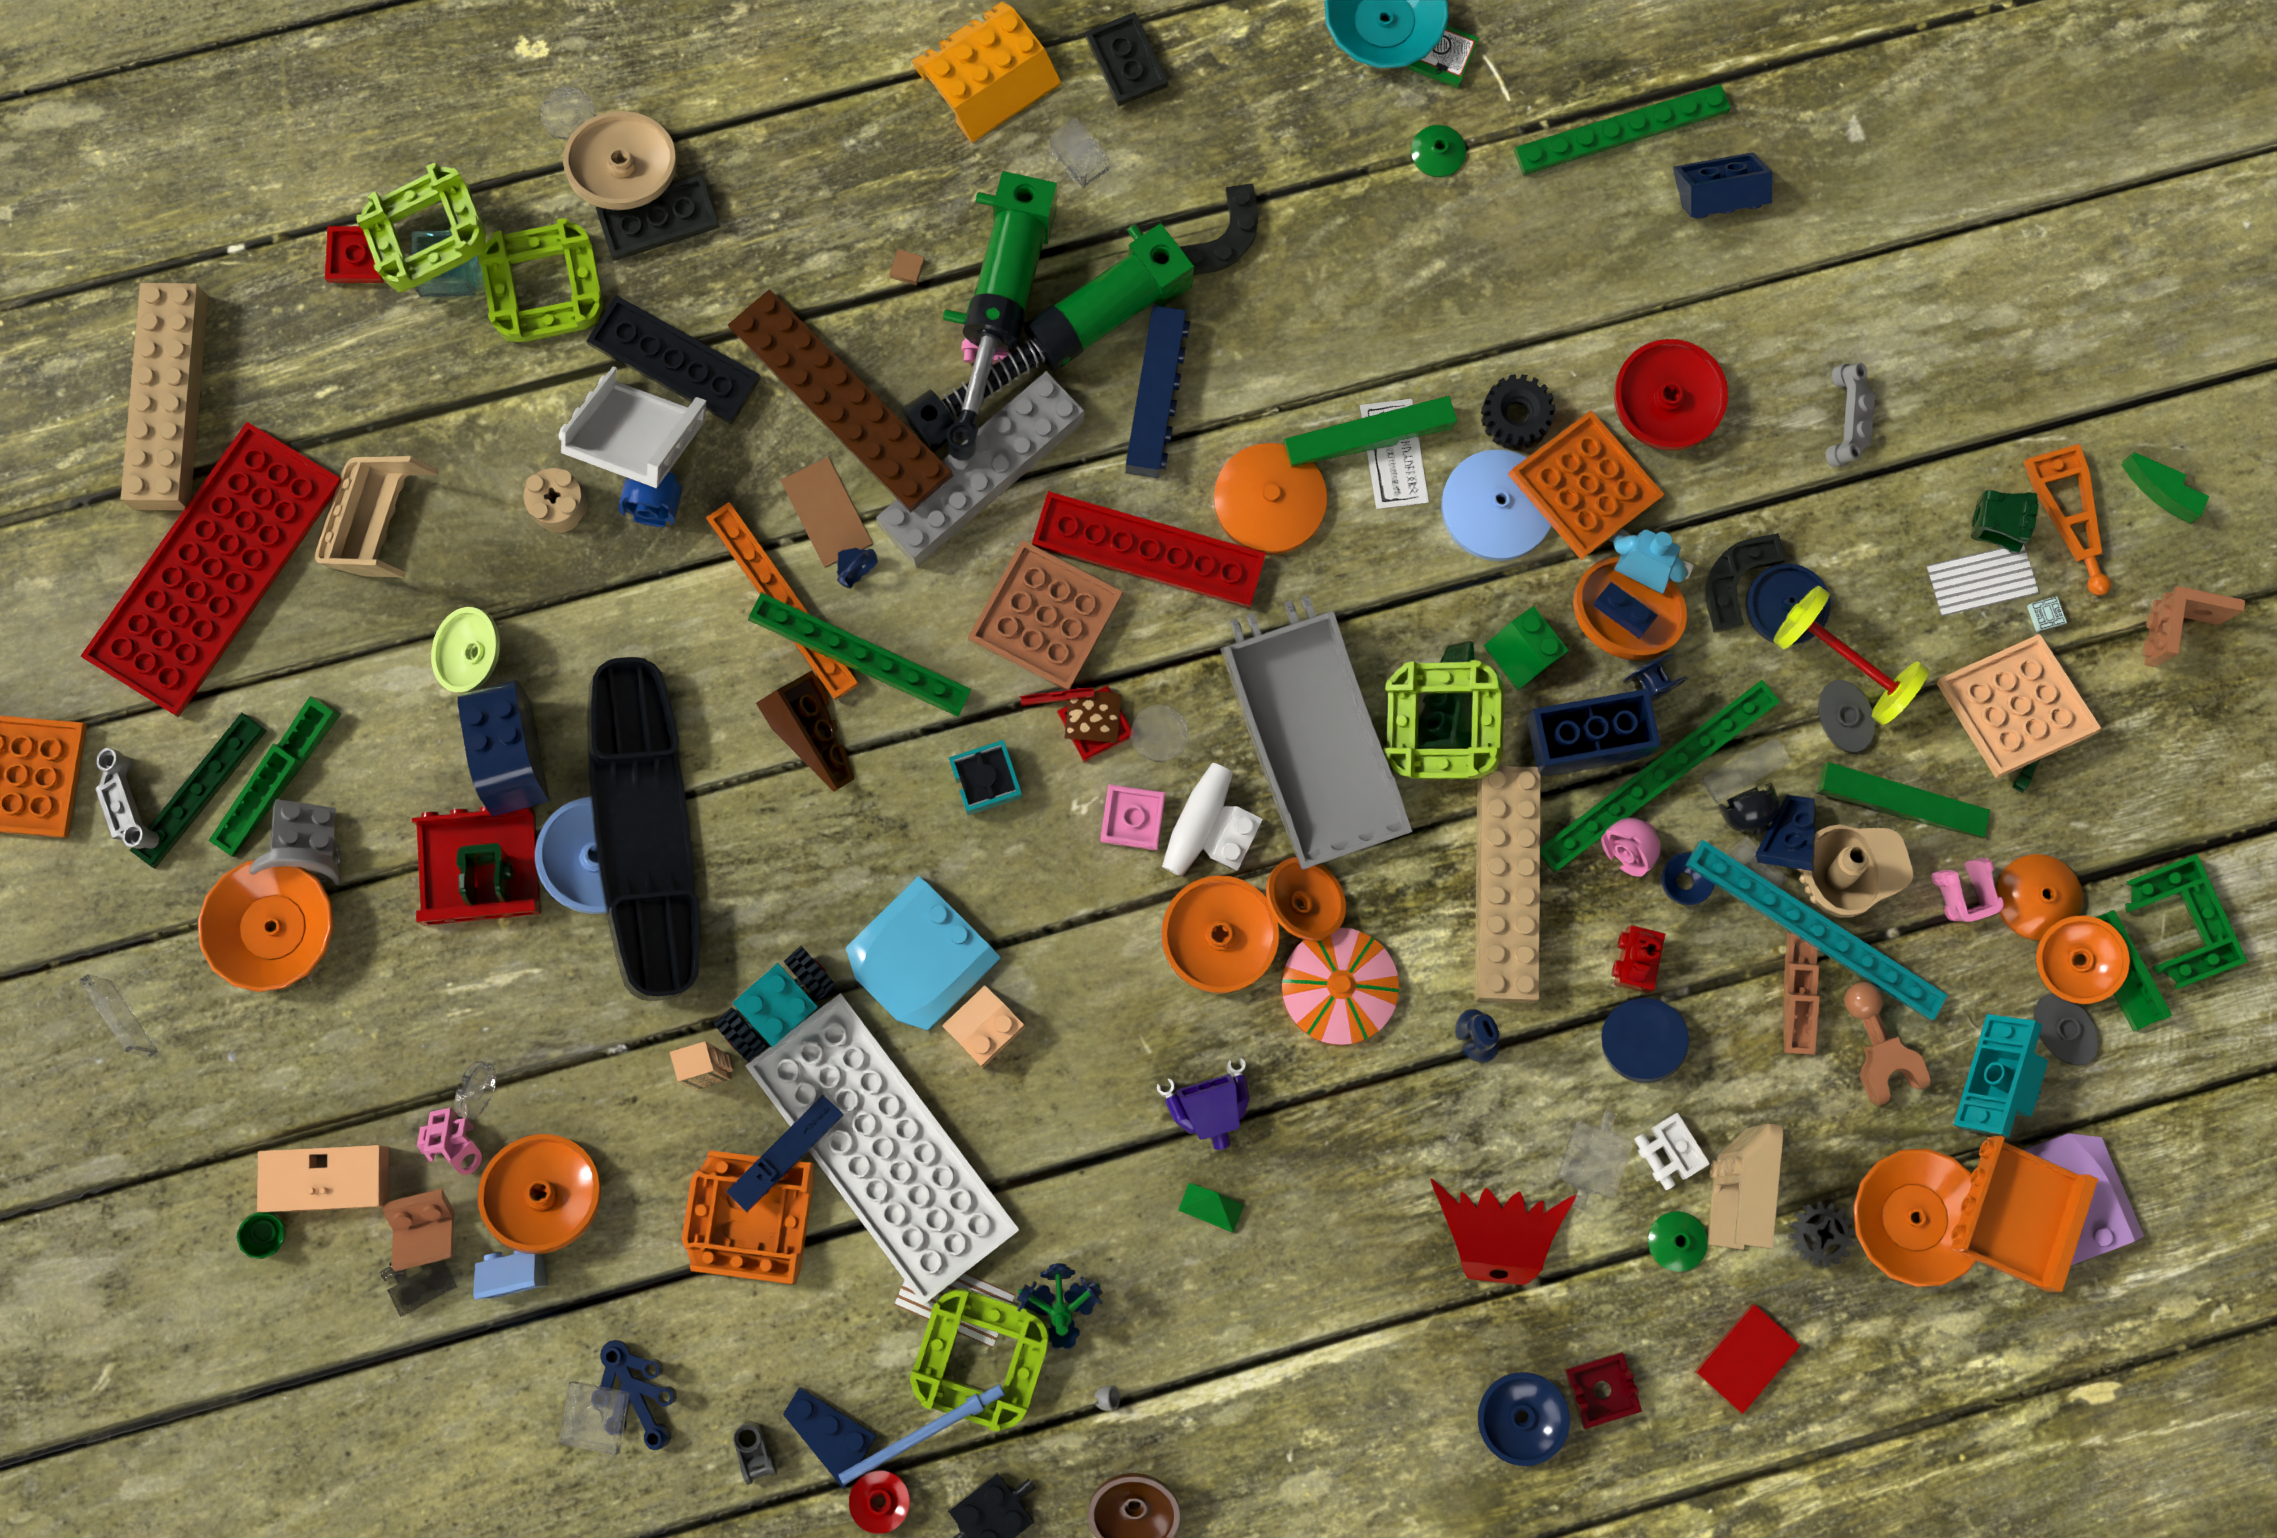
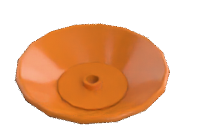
M255 860L246 861L223 874L205 896L198 918L200 949L211 969L232 986L255 992L284 989L309 975L326 954L334 929L332 902L320 880L305 868L281 866L250 874V866ZM275 922L276 929L273 932H269V925Z
M1928 1148L1899 1150L1877 1161L1861 1180L1853 1205L1856 1236L1868 1259L1889 1278L1914 1287L1943 1286L1967 1274L1976 1263V1260L1955 1252L1950 1248L1953 1242L1951 1240L1952 1231L1959 1224L1962 1215L1960 1210L1964 1198L1968 1196L1972 1185L1970 1184L1972 1173L1955 1158ZM1914 1212L1919 1215L1917 1223L1911 1220V1215Z

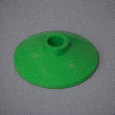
M1432 125L1422 129L1415 136L1411 146V156L1416 167L1424 174L1432 177H1446L1455 173L1462 166L1466 156V146L1463 138L1454 129L1444 125ZM1441 144L1444 146V149L1439 150L1435 145Z
M1674 1211L1661 1215L1652 1224L1648 1233V1247L1653 1259L1660 1266L1670 1271L1684 1272L1693 1269L1703 1260L1707 1252L1708 1238L1703 1225L1694 1216L1685 1212ZM1679 1235L1685 1239L1683 1247H1678L1675 1243L1676 1237Z

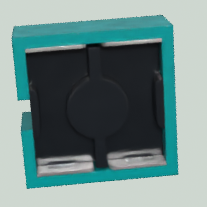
M1004 739L948 757L956 782H961L963 787L959 791L967 816L1023 798Z

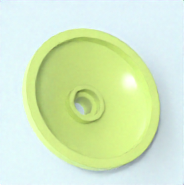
M464 607L448 615L439 626L432 644L431 663L435 677L447 690L457 693L472 692L481 687L493 673L500 654V637L492 617L481 609Z

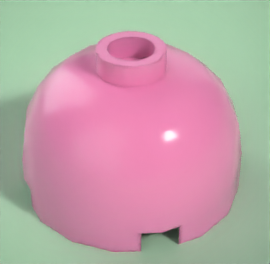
M1621 819L1610 826L1601 838L1602 847L1608 858L1612 861L1615 855L1624 864L1620 869L1632 876H1643L1656 864L1660 856L1661 844L1656 829L1650 823L1640 819Z

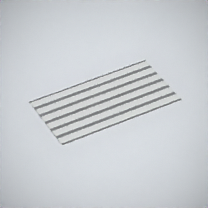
M2024 544L2019 554L1999 548L1926 565L1942 616L2039 594Z

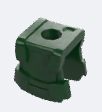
M498 843L462 846L457 851L456 865L458 869H461V874L458 875V892L467 906L476 905L475 866L495 864L494 884L496 895L501 902L510 900L509 879H513L514 876L513 864Z

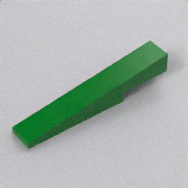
M1448 395L1288 437L1283 442L1290 466L1293 467L1394 446L1400 440L1452 430L1457 422V418Z
M309 696L280 742L272 744L208 841L231 857H235L272 808L275 800L281 796L342 713L320 698Z
M1831 762L1822 766L1817 794L1867 806L1872 811L1979 838H1985L1990 809Z

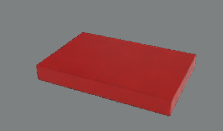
M1751 1304L1694 1372L1740 1414H1743L1801 1345L1755 1304Z

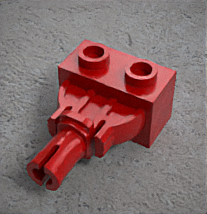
M1633 925L1626 928L1625 932L1621 931L1617 948L1621 949L1620 958L1614 961L1611 976L1615 977V986L1644 993L1654 991L1666 933Z

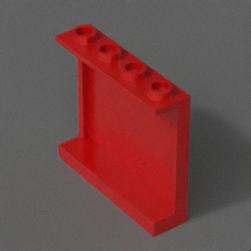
M483 806L477 812H468L467 809L450 810V814L439 815V812L431 811L421 813V817L412 818V823L417 825L421 910H416L417 923L428 926L541 915L539 876L535 864V847L537 843L536 815L533 809L528 807L492 817L486 807ZM498 843L513 864L514 876L513 879H509L510 900L501 902L496 895L494 884L495 864L475 866L476 905L467 906L458 892V875L461 874V869H458L456 865L457 851L462 846Z

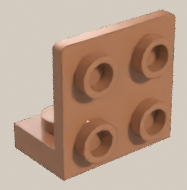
M443 1189L383 1203V1214L393 1230L391 1267L395 1272L448 1259L453 1256L454 1210Z

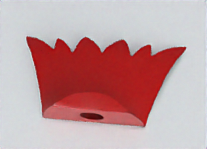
M1430 1178L1433 1190L1455 1241L1462 1269L1466 1277L1472 1280L1526 1285L1536 1278L1543 1270L1544 1262L1553 1239L1577 1197L1576 1194L1563 1200L1546 1213H1543L1544 1201H1540L1526 1213L1521 1192L1513 1194L1501 1209L1493 1193L1488 1188H1485L1480 1196L1478 1206L1475 1207L1464 1192H1460L1459 1204L1443 1187ZM1495 1269H1502V1270L1507 1271V1273L1504 1272V1271H1499V1270H1495Z

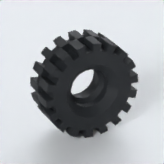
M1516 374L1510 375L1508 380L1502 378L1498 381L1497 385L1494 384L1486 396L1481 414H1483L1482 426H1487L1485 432L1488 436L1494 435L1493 442L1496 444L1499 441L1504 442L1503 448L1509 449L1510 445H1515L1514 450H1521L1524 445L1526 449L1531 448L1534 442L1538 444L1543 439L1554 420L1555 404L1552 405L1553 395L1552 393L1547 395L1548 387L1545 384L1539 387L1537 385L1539 380L1533 377L1532 382L1528 381V375L1524 374L1521 375L1520 379H1516ZM1512 404L1523 405L1528 410L1527 420L1522 423L1513 422L1507 416V408Z

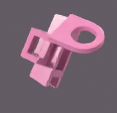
M452 1108L430 1112L428 1126L420 1127L417 1147L421 1154H425L428 1161L433 1162L435 1154L443 1153L448 1163L460 1174L468 1175L474 1172L482 1161L480 1150L466 1136V1131L474 1130V1125L466 1118L457 1119L458 1114ZM469 1154H474L473 1163L469 1167L462 1168L463 1159Z

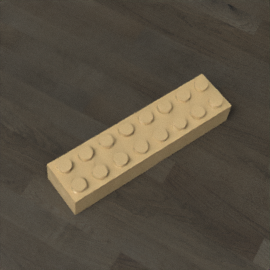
M140 283L120 499L133 510H184L191 501L208 295L197 284Z
M1498 766L1494 773L1477 779L1475 1001L1535 1003L1539 1000L1540 773H1538L1537 767Z

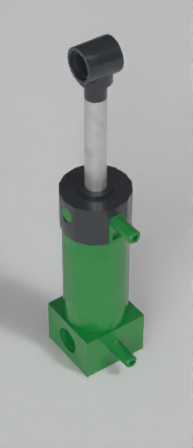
M1002 171L996 196L978 192L976 195V203L993 207L994 224L974 297L970 299L967 313L948 309L944 310L943 320L963 324L962 332L965 338L979 347L960 418L954 421L947 432L948 451L957 460H968L976 452L978 427L975 424L995 351L1007 352L1017 347L1043 244L1048 245L1057 212L1056 182ZM958 439L968 440V442L963 445L956 443Z

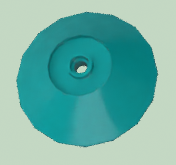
M1448 0L1324 1L1326 26L1336 45L1355 61L1379 69L1405 67L1425 58L1442 40L1449 21ZM1386 17L1389 21L1383 22L1380 18Z

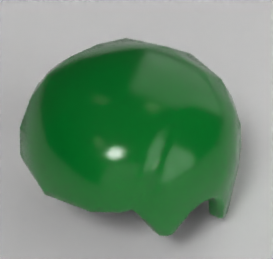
M256 1212L248 1215L243 1220L237 1231L236 1238L240 1250L248 1257L263 1259L278 1252L284 1242L286 1230L282 1220L274 1213Z

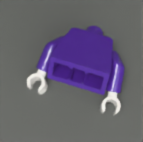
M1242 1058L1239 1060L1240 1070H1234L1231 1067V1060H1229L1227 1064V1072L1229 1074L1176 1090L1173 1081L1168 1079L1171 1085V1089L1168 1092L1161 1091L1159 1084H1157V1091L1162 1097L1166 1098L1165 1104L1173 1120L1188 1133H1197L1200 1140L1211 1137L1215 1150L1225 1149L1231 1145L1228 1132L1240 1127L1239 1120L1245 1116L1250 1100L1246 1076L1242 1075L1245 1069V1061Z

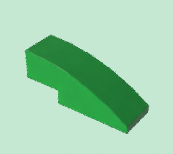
M2133 452L2123 460L2121 466L2130 479L2158 506L2189 524L2202 516L2209 496L2183 485L2186 474L2136 452Z

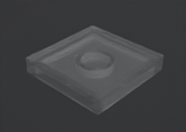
M576 1381L569 1382L559 1443L612 1455L619 1454L629 1392Z

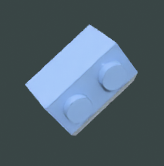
M514 1251L513 1255L503 1257L502 1252L485 1255L483 1262L475 1263L474 1300L492 1299L548 1285L542 1254H526Z

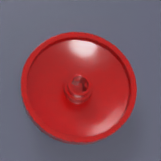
M1679 339L1656 340L1635 350L1622 365L1614 384V406L1623 426L1638 441L1660 450L1674 451L1687 449L1704 441L1720 424L1728 404L1727 381L1717 361L1703 348Z

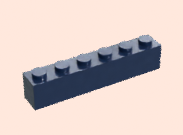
M1154 305L1152 307L1126 459L1125 473L1159 478L1160 469L1166 470L1168 453H1163L1164 444L1171 441L1173 428L1168 426L1169 416L1175 417L1177 400H1173L1172 396L1173 391L1179 390L1181 374L1177 373L1178 363H1184L1186 347H1181L1182 337L1188 338L1190 321L1185 320L1186 310Z

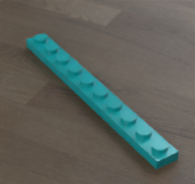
M1705 840L1698 842L1685 866L1928 1020L1936 1018L1948 996L1947 994Z

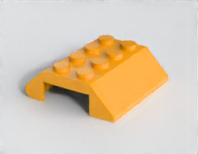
M1002 1L993 6L992 11L987 10L984 12V23L974 19L969 22L970 26L965 25L949 35L947 40L943 39L940 41V52L937 53L932 49H928L925 51L926 56L921 54L912 60L914 68L922 79L926 81L928 77L954 111L957 125L971 143H974L1061 85V80L1045 48L1015 9Z

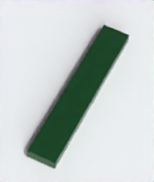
M241 712L149 825L148 830L156 832L159 836L157 846L153 849H136L131 847L129 851L156 869L267 730Z

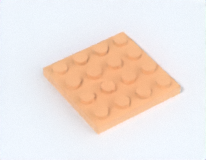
M2040 634L1941 677L1936 683L1996 779L2091 737L2102 729Z

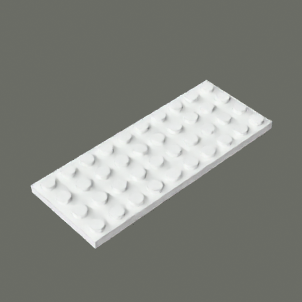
M841 993L791 1030L774 1047L770 1046L745 1065L790 1127L822 1095L844 1114L809 1152L923 1305L1019 1231V1228Z

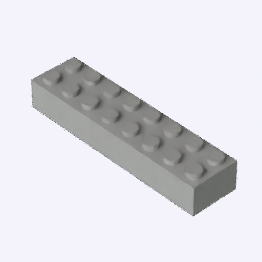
M1047 371L1044 372L978 429L974 456L963 461L957 460L949 454L942 460L953 474L946 483L911 513L898 500H895L876 517L879 528L915 567H918L1085 422L1084 410ZM965 440L961 445L966 444L968 440Z

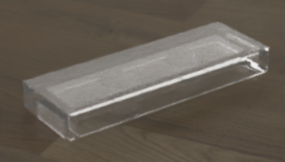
M1776 736L1708 774L1701 780L1717 804L1790 763L1791 759Z

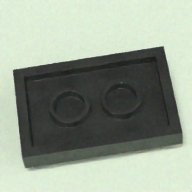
M1136 12L1085 32V38L1118 107L1168 87V80Z

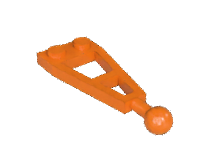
M2080 444L2026 459L2023 463L2033 490L2037 493L2039 500L2076 562L2084 560L2090 575L2087 582L2088 590L2097 596L2106 594L2111 588V580L2107 575L2101 573L2096 556L2102 554L2090 471ZM2077 475L2083 512L2064 517L2046 484ZM2085 522L2089 549H2083L2070 526Z

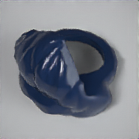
M858 548L838 552L837 581L842 586L851 589L856 582L860 581L863 575L867 574L878 563L875 551L873 549L859 550Z

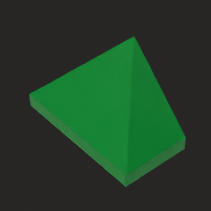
M1188 1183L1178 1211L1233 1233L1244 1205L1217 1192Z

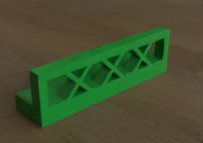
M2115 910L2096 916L2095 918L2109 923L2120 933L2129 951L2130 964L2127 977L2113 996L2132 1030L2138 1031L2156 1021L2165 1020L2173 1016Z

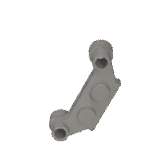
M1863 363L1854 365L1843 364L1836 366L1832 371L1834 384L1838 388L1847 387L1842 444L1829 446L1826 451V460L1833 468L1845 466L1850 461L1858 460L1864 448L1871 447L1875 394L1870 391L1866 381L1867 369Z
M111 748L101 750L97 756L96 763L98 768L104 772L100 785L95 789L112 838L117 840L123 839L126 846L136 849L155 848L159 842V836L156 832L150 831L147 827L143 826L126 778V774L133 766L132 759L124 756L118 750Z

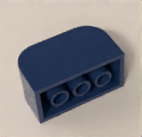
M514 680L458 695V710L469 772L475 790L491 816L494 817L550 802L532 704L519 681Z
M1648 689L1535 708L1526 718L1536 766L1540 776L1560 775L1631 762L1651 755L1661 746Z

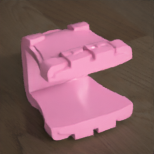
M1976 858L1964 863L1980 905L1969 909L1966 907L1960 879L1956 871L1940 870L1930 875L1933 884L1939 886L1946 903L1944 912L1950 921L1972 922L1994 915L2003 908L2002 897H1997L1991 873L1995 868L1989 858Z

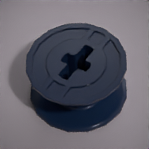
M1671 653L1635 671L1625 678L1623 683H1629L1638 679L1643 689L1649 690L1650 699L1653 701L1684 683L1688 677L1684 676L1674 681L1671 679L1664 666L1665 663L1675 656L1674 653Z

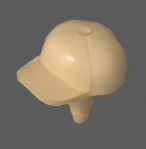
M1841 824L1828 826L1815 833L1814 871L1797 869L1801 872L1799 881L1804 883L1805 892L1810 896V902L1818 906L1824 913L1837 918L1855 917L1864 914L1878 901L1906 889L1913 879V870L1904 839L1898 832L1887 828L1858 829Z

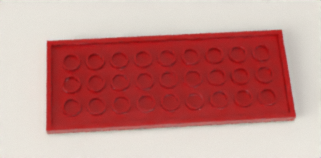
M246 422L80 657L179 718L335 495L342 479L249 422Z

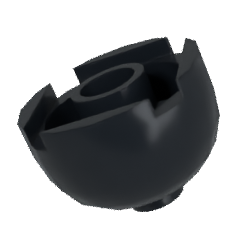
M1764 784L1767 790L1759 791L1755 787L1727 799L1728 806L1722 803L1719 804L1718 808L1727 825L1739 832L1752 831L1753 835L1767 831L1769 829L1768 824L1776 818L1779 812V799L1773 784Z

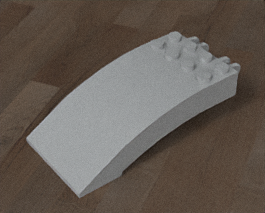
M1308 595L1301 597L1302 607L1305 610L1307 619L1298 620L1295 606L1290 600L1284 602L1290 625L1261 634L1254 613L1247 615V622L1253 637L1244 640L1241 625L1237 619L1230 621L1236 643L1220 648L1262 771L1302 870L1412 832L1395 778L1392 775L1357 683L1334 611L1316 616Z

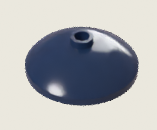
M1515 1372L1497 1379L1485 1391L1478 1407V1427L1483 1441L1498 1458L1513 1465L1532 1466L1549 1460L1562 1448L1569 1432L1570 1414L1565 1398L1552 1382L1534 1373ZM1519 1411H1526L1528 1413V1418L1525 1421L1517 1419Z

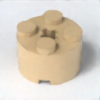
M558 468L544 469L530 476L526 481L523 496L524 504L527 511L541 527L554 533L567 532L574 529L579 524L578 522L582 519L583 515L585 516L588 508L586 494L575 477L567 470Z

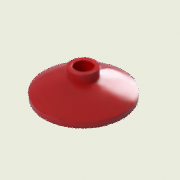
M883 1470L872 1471L863 1475L854 1484L849 1495V1511L854 1522L863 1530L873 1534H884L896 1529L905 1520L910 1507V1495L905 1483L897 1475ZM882 1495L885 1497L886 1504L883 1507L875 1504L876 1496Z

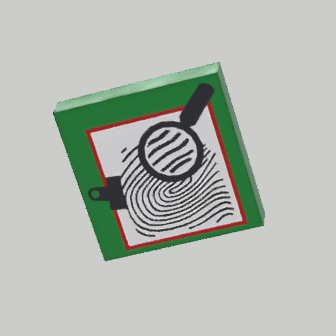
M1447 25L1440 43L1425 58L1408 65V69L1458 89L1479 38Z

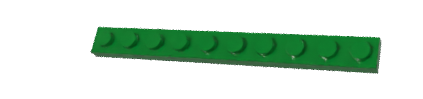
M1763 680L1759 681L1540 847L1541 858L1552 872L1556 873L1602 838L1610 826L1621 819L1631 816L1775 707L1780 701Z

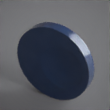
M1778 564L1764 570L1752 582L1746 596V613L1752 627L1764 639L1774 643V637L1790 610L1817 586H1821L1828 592L1825 584L1813 571L1797 564ZM1830 596L1815 619L1823 627L1830 615ZM1806 630L1791 646L1803 644L1814 638L1815 635Z
M1638 998L1622 1003L1607 1017L1601 1035L1602 1050L1608 1064L1619 1075L1634 1082L1653 1083L1670 1077L1681 1067L1688 1052L1689 1035L1684 1020L1674 1008L1656 999Z

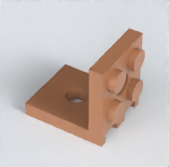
M2180 586L2174 587L2173 593L2166 592L2163 594L2162 600L2155 599L2152 612L2147 618L2146 626L2149 629V635L2143 646L2144 665L2157 667L2179 654L2184 618L2221 625L2244 611L2245 600Z

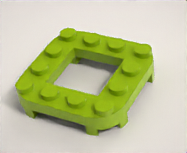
M436 163L426 166L428 174L380 197L376 191L370 193L367 196L369 202L363 208L361 215H357V223L364 231L375 261V265H373L375 270L397 292H405L408 289L417 287L470 261L476 255H481L486 250V231L467 183L455 168L439 167ZM442 201L452 226L450 228L452 236L406 258L393 224Z
M560 218L557 219V224L508 234H503L502 230L491 234L492 238L486 242L485 252L478 255V262L482 269L489 308L488 317L504 340L509 342H527L585 330L599 322L604 302L594 248L586 230L573 222H569L568 219ZM565 254L572 301L519 311L511 264Z
M1471 660V662L1416 663L1411 661L1404 663V666L1400 667L1390 680L1387 679L1385 691L1388 692L1387 748H1383V752L1394 771L1410 779H1479L1497 770L1503 754L1504 685L1497 671L1476 660ZM1419 693H1473L1471 747H1468V749H1418Z
M959 1288L948 1291L934 1304L931 1310L914 1368L911 1371L910 1383L916 1398L923 1407L929 1410L933 1408L948 1413L966 1403V1399L970 1396L986 1392L943 1377L961 1321L1018 1340L1003 1385L1005 1395L986 1405L984 1411L975 1416L970 1414L963 1419L989 1427V1430L1001 1431L1015 1426L1023 1419L1029 1408L1048 1349L1049 1331L1046 1321L1033 1310L1023 1307L1019 1312L1017 1311L1019 1305L970 1289Z

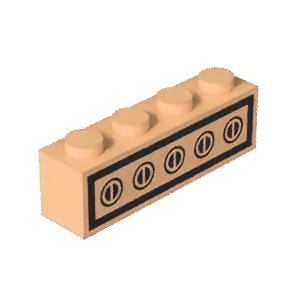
M706 1041L670 1052L677 1081L699 1090L731 1080L729 1072L734 1071L730 1055H726L724 1051Z

